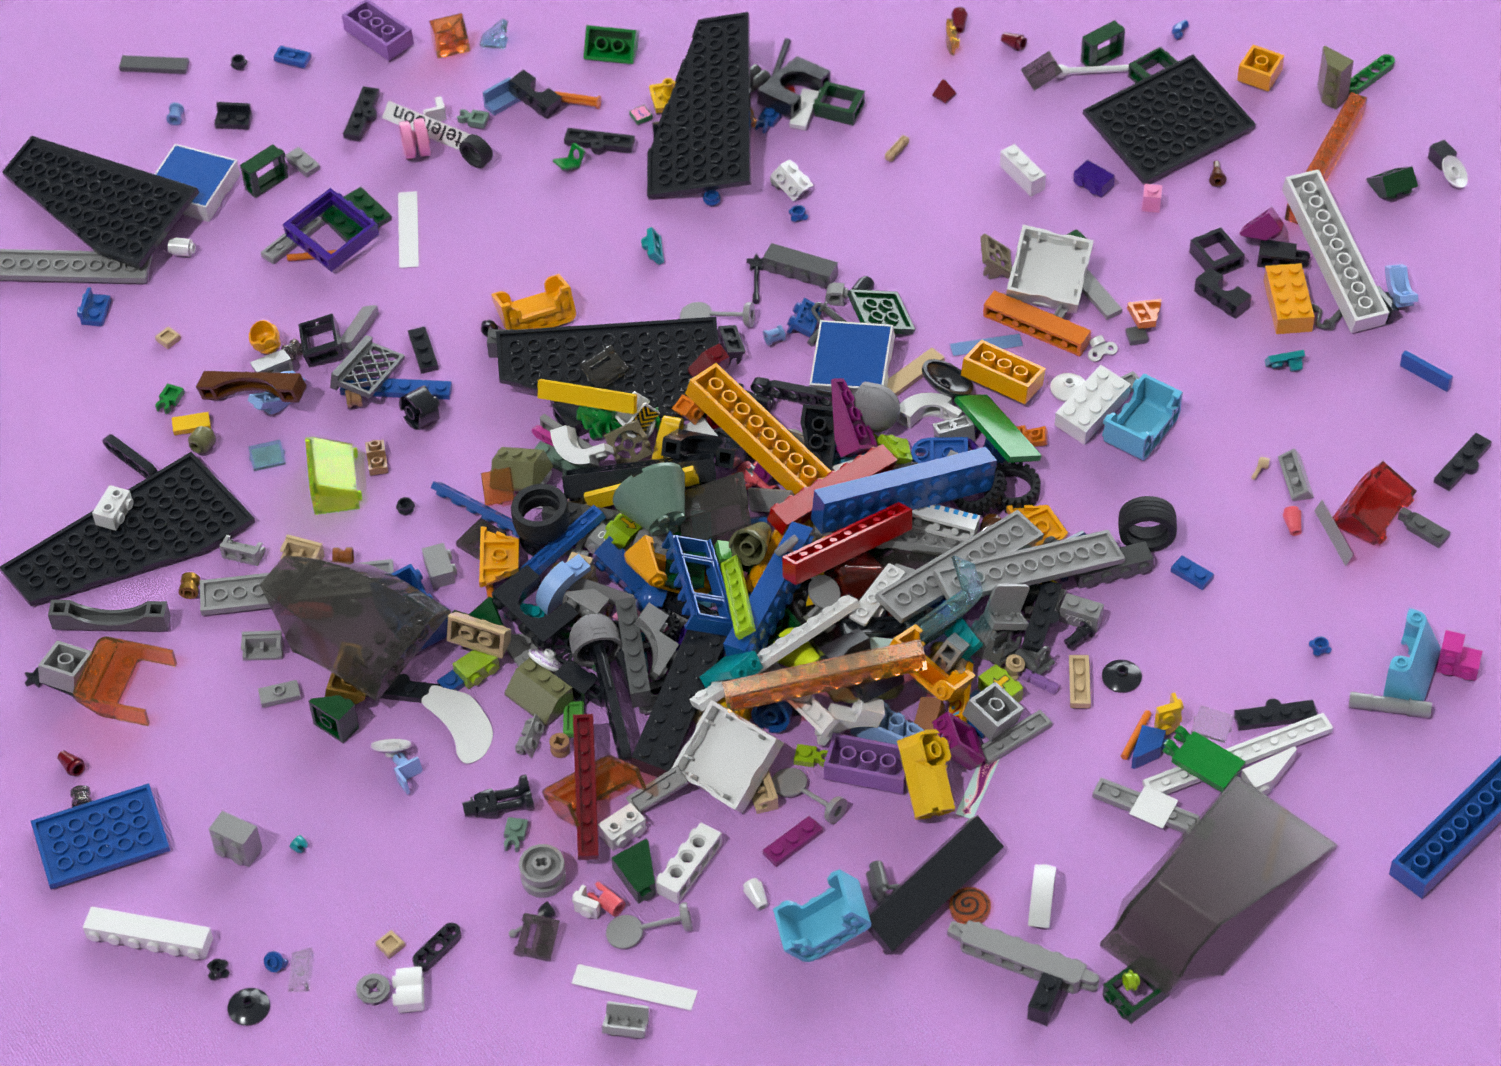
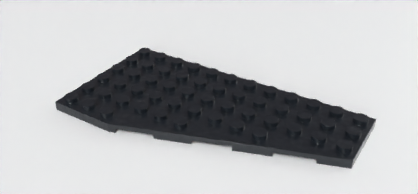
M749 12L698 19L685 59L682 60L676 76L675 86L658 123L657 133L651 148L647 152L648 199L751 185Z
M32 135L2 171L5 178L97 254L138 268H142L199 194L197 187Z
M716 317L496 331L500 383L538 391V380L545 379L631 394L635 391L650 400L648 405L653 408L658 407L660 412L659 418L672 416L687 419L675 413L672 408L682 394L687 396L685 392L689 381L692 379L688 368L705 350L719 344Z
M189 452L128 489L133 499V506L131 510H128L123 523L119 525L116 531L96 525L92 514L93 511L1 565L0 572L30 606H34L208 552L220 545L226 535L233 537L254 524L255 519L192 452Z

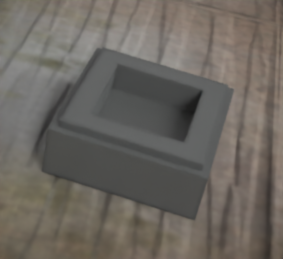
M1137 326L1125 328L1130 346L1148 343L1145 328L1138 329Z

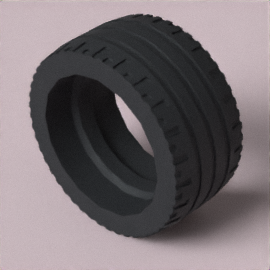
M534 484L518 492L513 499L511 505L512 521L517 534L523 540L535 544H544L557 540L567 531L570 524V510L568 501L559 488L550 484ZM539 506H549L558 510L551 518L543 521H530L524 518L527 512Z
M1141 496L1126 502L1120 509L1118 517L1119 536L1122 543L1128 546L1146 541L1150 552L1160 551L1170 546L1177 534V517L1173 505L1163 498L1154 496ZM1146 521L1160 523L1159 525L1153 527H1141L1134 525Z

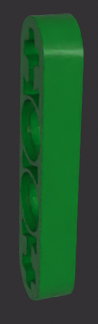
M1384 54L1351 78L1348 95L1356 96L1391 71L1394 68L1395 58L1390 54ZM1377 69L1380 72H1373L1372 70ZM1360 78H1367L1368 80L1363 81Z

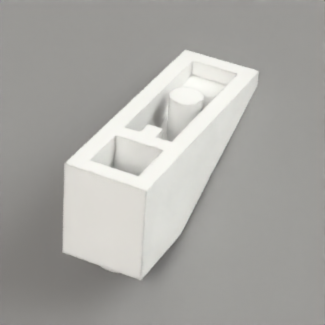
M1295 746L1242 770L1241 783L1253 799L1259 796H1266L1272 791L1295 761L1297 751Z

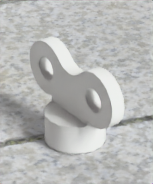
M1099 335L1089 341L1092 349L1088 352V358L1092 362H1098L1102 355L1111 356L1116 354L1118 347L1114 342L1106 343L1103 336Z

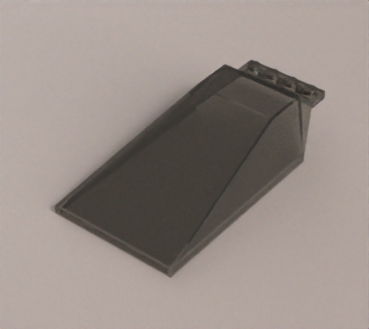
M1236 776L1122 899L1114 928L1100 942V947L1166 995H1169L1180 981L1220 974L1223 976L1337 849V844Z

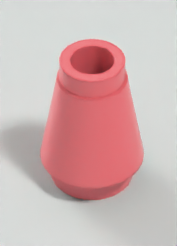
M1297 506L1286 507L1283 510L1282 516L1290 535H1300L1302 533L1301 510Z

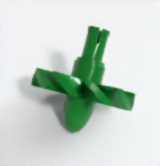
M581 405L576 411V419L582 421L584 428L589 430V437L592 440L602 438L604 433L607 434L622 427L614 417L616 411Z

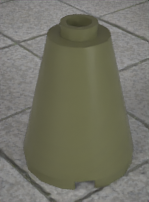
M758 522L736 531L729 541L732 557L738 555L741 559V564L745 566L759 564L765 558L772 535L771 527L765 522Z

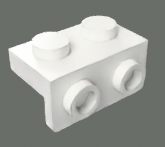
M791 160L780 164L771 174V178L793 201L813 186L810 179Z

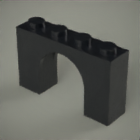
M796 56L772 78H769L764 85L758 88L757 103L792 118L801 110V96L785 89V87L789 85H803L819 91L821 87H824L826 81L830 82L831 71Z
M676 429L663 437L661 456L680 459L687 454L713 452L716 457L715 466L734 469L747 460V452L731 438Z
M526 565L492 592V603L496 606L497 610H502L505 613L506 618L511 623L517 624L520 632L523 635L527 634L537 648L540 647L545 651V649H549L571 631L573 625L580 619L579 613L565 601L545 617L534 618L524 614L520 609L523 601L538 590L541 584L540 576Z
M859 628L819 648L820 665L830 671L831 675L837 678L844 688H848L854 697L859 698L863 703L905 683L903 668L892 657L867 669L849 667L853 662L872 653L870 638Z

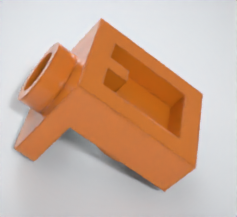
M683 394L672 408L675 413L687 418L694 425L697 424L705 413L689 397Z

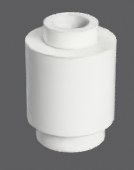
M170 239L168 242V253H172L175 256L191 257L192 253H195V243H193L192 239Z

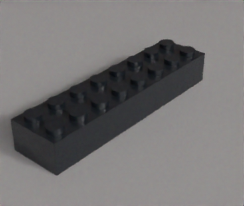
M714 453L686 455L680 459L669 457L563 470L564 495L569 501L581 500L580 497H584L585 492L621 484L629 476L632 475L634 478L643 473V468L664 462L676 463L681 468L694 466L699 483L711 485L713 481H717Z
M693 630L686 631L632 754L630 767L657 778L672 768L698 710L692 706L689 699L694 697L698 691L706 689L700 676L719 662L724 651L723 643L727 636Z

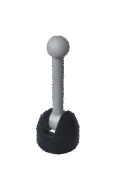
M548 902L542 904L538 909L537 916L517 929L510 930L509 936L515 938L517 933L540 918L549 920L556 916L552 906Z

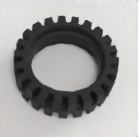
M1003 461V465L1000 462L997 463V467L1005 477L1014 476L1022 478L1031 487L1030 491L1021 497L1000 498L1001 504H995L997 511L1002 512L1004 509L1005 513L1008 514L1006 506L1012 505L1013 508H1024V505L1034 506L1040 495V478L1038 473H1035V469L1033 467L1030 469V465L1027 463L1023 466V462L1008 464L1007 461ZM990 491L984 492V496H986Z
M996 465L994 484L985 497L971 502L965 501L962 497L953 500V502L961 511L972 514L977 513L980 516L983 515V511L987 514L990 512L989 508L996 509L995 504L1000 505L1002 502L1000 498L1005 497L1004 492H1007L1006 478Z

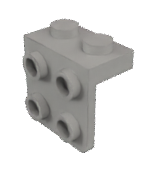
M996 584L983 613V617L992 630L1017 631L1027 629L1029 623L1021 613L1030 589L1027 584Z

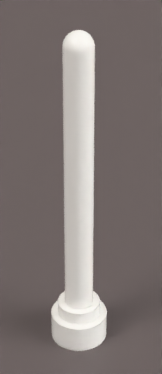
M1059 64L1055 67L1056 78H1064L1067 74L1128 72L1129 65L1067 68V66Z

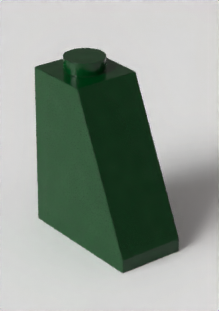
M647 838L611 857L612 869L638 904L644 900L651 899L656 894L650 847Z

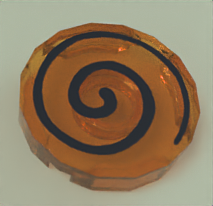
M965 887L959 889L950 899V914L958 923L967 924L968 920L983 923L990 915V899L980 889Z

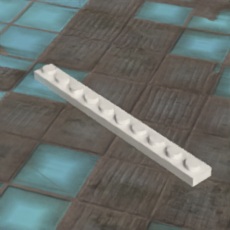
M849 595L842 596L833 605L825 607L818 615L810 617L800 627L792 629L789 634L777 639L768 648L762 649L757 654L763 665V669L760 672L860 607L858 599ZM730 679L712 682L709 687L698 691L689 700L693 707L703 711L711 700L717 702L736 688Z
M1321 713L1232 746L1226 750L1246 761V765L1332 733L1333 727L1325 714ZM1176 767L1143 779L1142 785L1163 794H1169L1202 780L1182 768Z

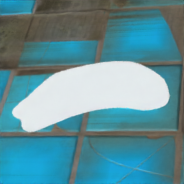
M431 686L429 693L422 697V704L440 718L450 730L456 744V753L459 759L467 764L482 758L488 751L493 738V730L484 711L466 693L441 686Z

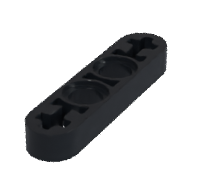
M109 434L102 440L107 450L144 478H148L157 472L153 464L114 435Z

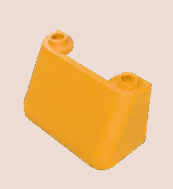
M556 274L545 280V292L516 301H511L510 295L505 291L492 293L491 297L505 330L550 328L569 323L576 316L569 284L560 274Z
M644 535L624 553L626 563L649 585L680 593L682 587L670 588L665 585L667 581L665 573L666 555L654 552V541L651 536ZM706 569L704 571V588L694 590V592L708 594L712 591Z
M915 624L896 636L888 646L889 656L938 699L948 702L956 701L976 675L969 669L964 673H959L955 670L949 676L921 651L925 643L921 642L920 634L923 630Z

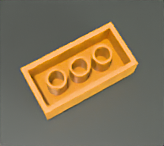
M1302 263L1265 266L1263 281L1275 333L1312 332L1314 313Z
M980 340L963 358L961 376L1026 404L1043 386L1046 368L984 340Z

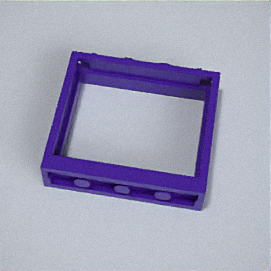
M329 188L282 224L285 235L331 272L379 236L378 225L374 219H370L363 210L357 209L350 200L347 201L340 192L337 193L332 188ZM334 205L364 230L333 254H330L304 234L301 229Z

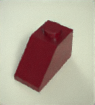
M719 343L705 350L688 368V372L694 378L715 363L723 370L729 368V356Z

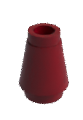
M956 7L951 13L956 33L964 32L968 13L963 7Z
M1004 32L1001 36V42L1019 51L1026 47L1027 38L1023 34Z
M65 750L58 754L57 759L68 775L79 776L83 773L85 765L81 758Z

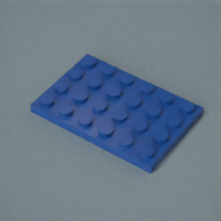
M149 783L31 820L50 890L171 851Z

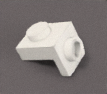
M581 885L579 891L576 890L572 897L574 910L586 918L598 919L601 914L600 903L587 898L586 886Z

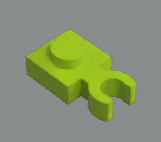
M797 744L794 765L814 768V763H818L824 767L825 759L822 758L826 757L828 750L818 752L817 746Z

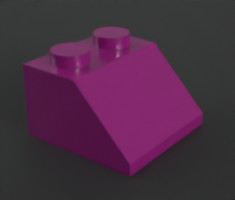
M1270 207L1242 226L1239 234L1262 240H1268L1271 237L1273 240L1281 234L1284 223L1274 208Z

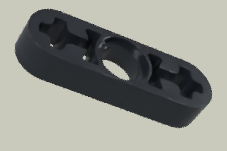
M456 923L445 924L413 955L414 967L422 966L423 972L430 970L461 939L459 925ZM455 931V935L450 934L448 936V932L453 933ZM434 944H441L443 946L439 951L431 949ZM426 959V963L421 962V963L419 964V960L424 961V960Z

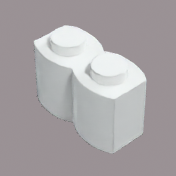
M422 966L396 969V976H392L393 989L396 988V994H392L393 1006H397L399 1013L424 1011V975Z

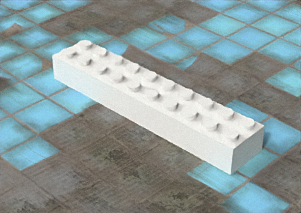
M1320 170L1286 177L1282 191L1350 332L1354 333L1385 325L1389 311Z

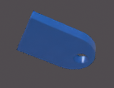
M968 437L923 438L912 447V462H918L919 464L946 457L950 450L957 453L968 451ZM917 453H924L925 455H924V456H917L916 454H917Z

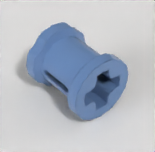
M171 103L169 105L170 112L166 116L167 122L171 125H179L182 121L181 114L184 112V107L180 103Z
M781 325L769 331L763 330V338L768 346L772 345L773 342L786 340V334Z

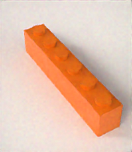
M994 290L984 303L983 317L1079 357L1090 344L1091 330L1014 299L1004 293Z

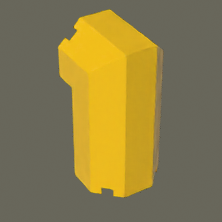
M937 729L924 730L897 741L915 820L929 819L936 815L938 817L955 811L946 772L947 765H945L951 758L948 741L944 737L940 738L937 735L940 733Z

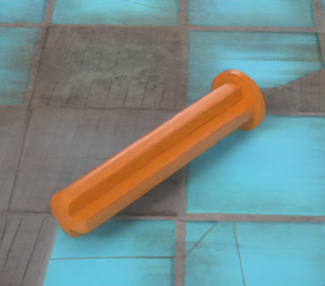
M554 91L561 96V102L593 106L596 109H599L601 106L600 95L594 97Z

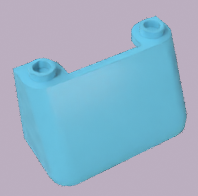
M1409 608L1401 644L1408 646L1410 658L1395 656L1391 660L1383 696L1424 701L1441 647L1425 614Z

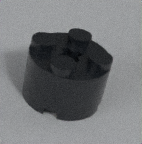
M424 385L399 399V408L401 411L404 410L406 414L404 419L413 429L423 428L440 418L438 409L440 402L436 396H432Z

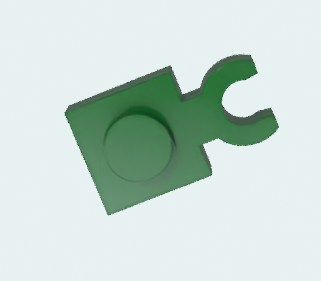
M167 383L159 395L160 401L155 405L156 411L159 412L164 407L165 414H168L171 410L170 406H176L184 395V388Z

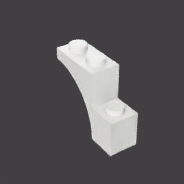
M874 698L863 703L862 700L858 699L857 702H854L852 708L831 703L827 711L839 722L827 737L815 729L817 744L825 746L832 738L833 733H840L850 728H878L885 715L884 700Z

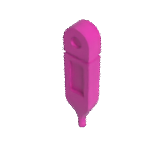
M536 425L531 430L536 438L554 447L550 431L540 425Z

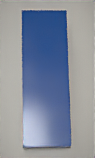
M1407 350L1402 353L1400 367L1448 392L1451 388L1452 375Z

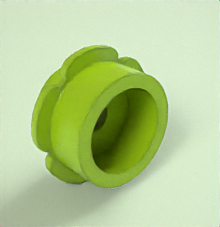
M1129 970L1128 973L1122 975L1124 988L1127 991H1136L1138 986H1140L1138 974H1133V971Z

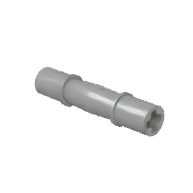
M1350 692L1349 708L1369 711L1372 709L1387 713L1430 718L1432 702L1412 700L1411 698L1405 700L1395 697L1374 696L1373 693Z

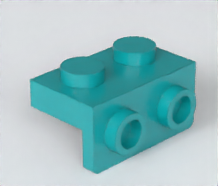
M961 617L944 634L949 638L953 633H956L970 644L961 658L974 663L971 656L984 644Z

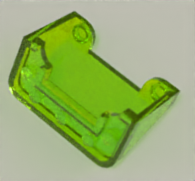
M313 436L305 437L309 488L314 514L360 509L359 501H363L362 491L357 489L354 463L355 458H358L357 447H353L352 443Z

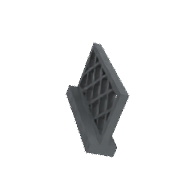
M366 335L331 373L330 388L337 391L339 387H342L370 399L402 363L405 355L373 343V337ZM373 350H376V351H378V352H380V353H379V354H372V351H373ZM393 357V358H396L397 360H391V361H389L388 358ZM375 359H384V362H376ZM368 360H371V362H372V363H369V364H364V363H363V361H368ZM380 367H388V370H381V371H380L379 368H380ZM375 368L376 370L373 372H367L366 369ZM362 370L363 373L355 374L354 371ZM370 377H379L378 380L370 379ZM366 378L367 381L359 382L358 379ZM354 380L355 383H347L345 381ZM370 386L371 389L367 391L361 387Z

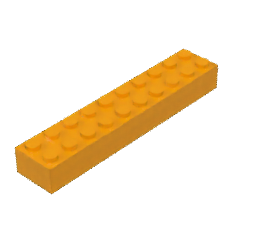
M717 363L689 381L685 394L786 490H792L794 495H796L803 487L808 488L817 479H823L831 472Z

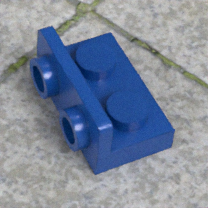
M87 287L86 292L82 295L81 306L77 309V317L80 318L81 325L103 327L112 301L111 296L93 294L92 288Z
M804 297L800 303L797 302L792 310L794 315H791L787 322V325H789L787 332L789 334L795 329L810 338L818 322L811 312V308L815 303ZM818 306L816 312L820 317L821 312L818 311L820 309V307Z

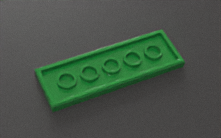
M987 394L955 397L954 402L1008 463L1040 461L1042 455Z

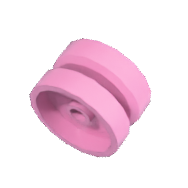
M423 118L414 119V131H412L409 121L399 122L406 159L416 157L415 147L418 148L421 156L430 155V140Z

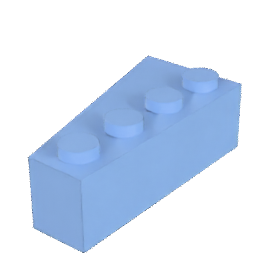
M884 702L885 715L878 728L855 727L851 728L850 734L859 738L897 745L898 740L924 731V729L914 722L910 723L905 720L904 715L900 712L895 713L889 708L890 705Z

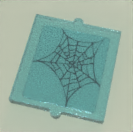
M280 440L248 446L250 453L249 461L252 462L254 471L286 465L284 458L285 450L282 449Z

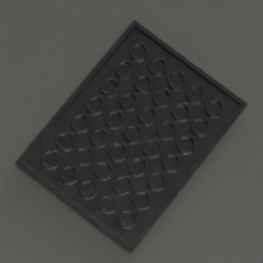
M1194 54L1083 109L1082 113L1144 185L1163 177L1256 127V123Z

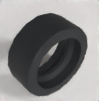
M476 134L468 135L459 145L462 157L475 168L484 167L493 157L490 145Z

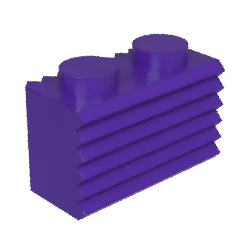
M1088 159L1074 171L1073 181L1075 184L1086 188L1093 195L1096 194L1102 198L1114 187L1115 175Z

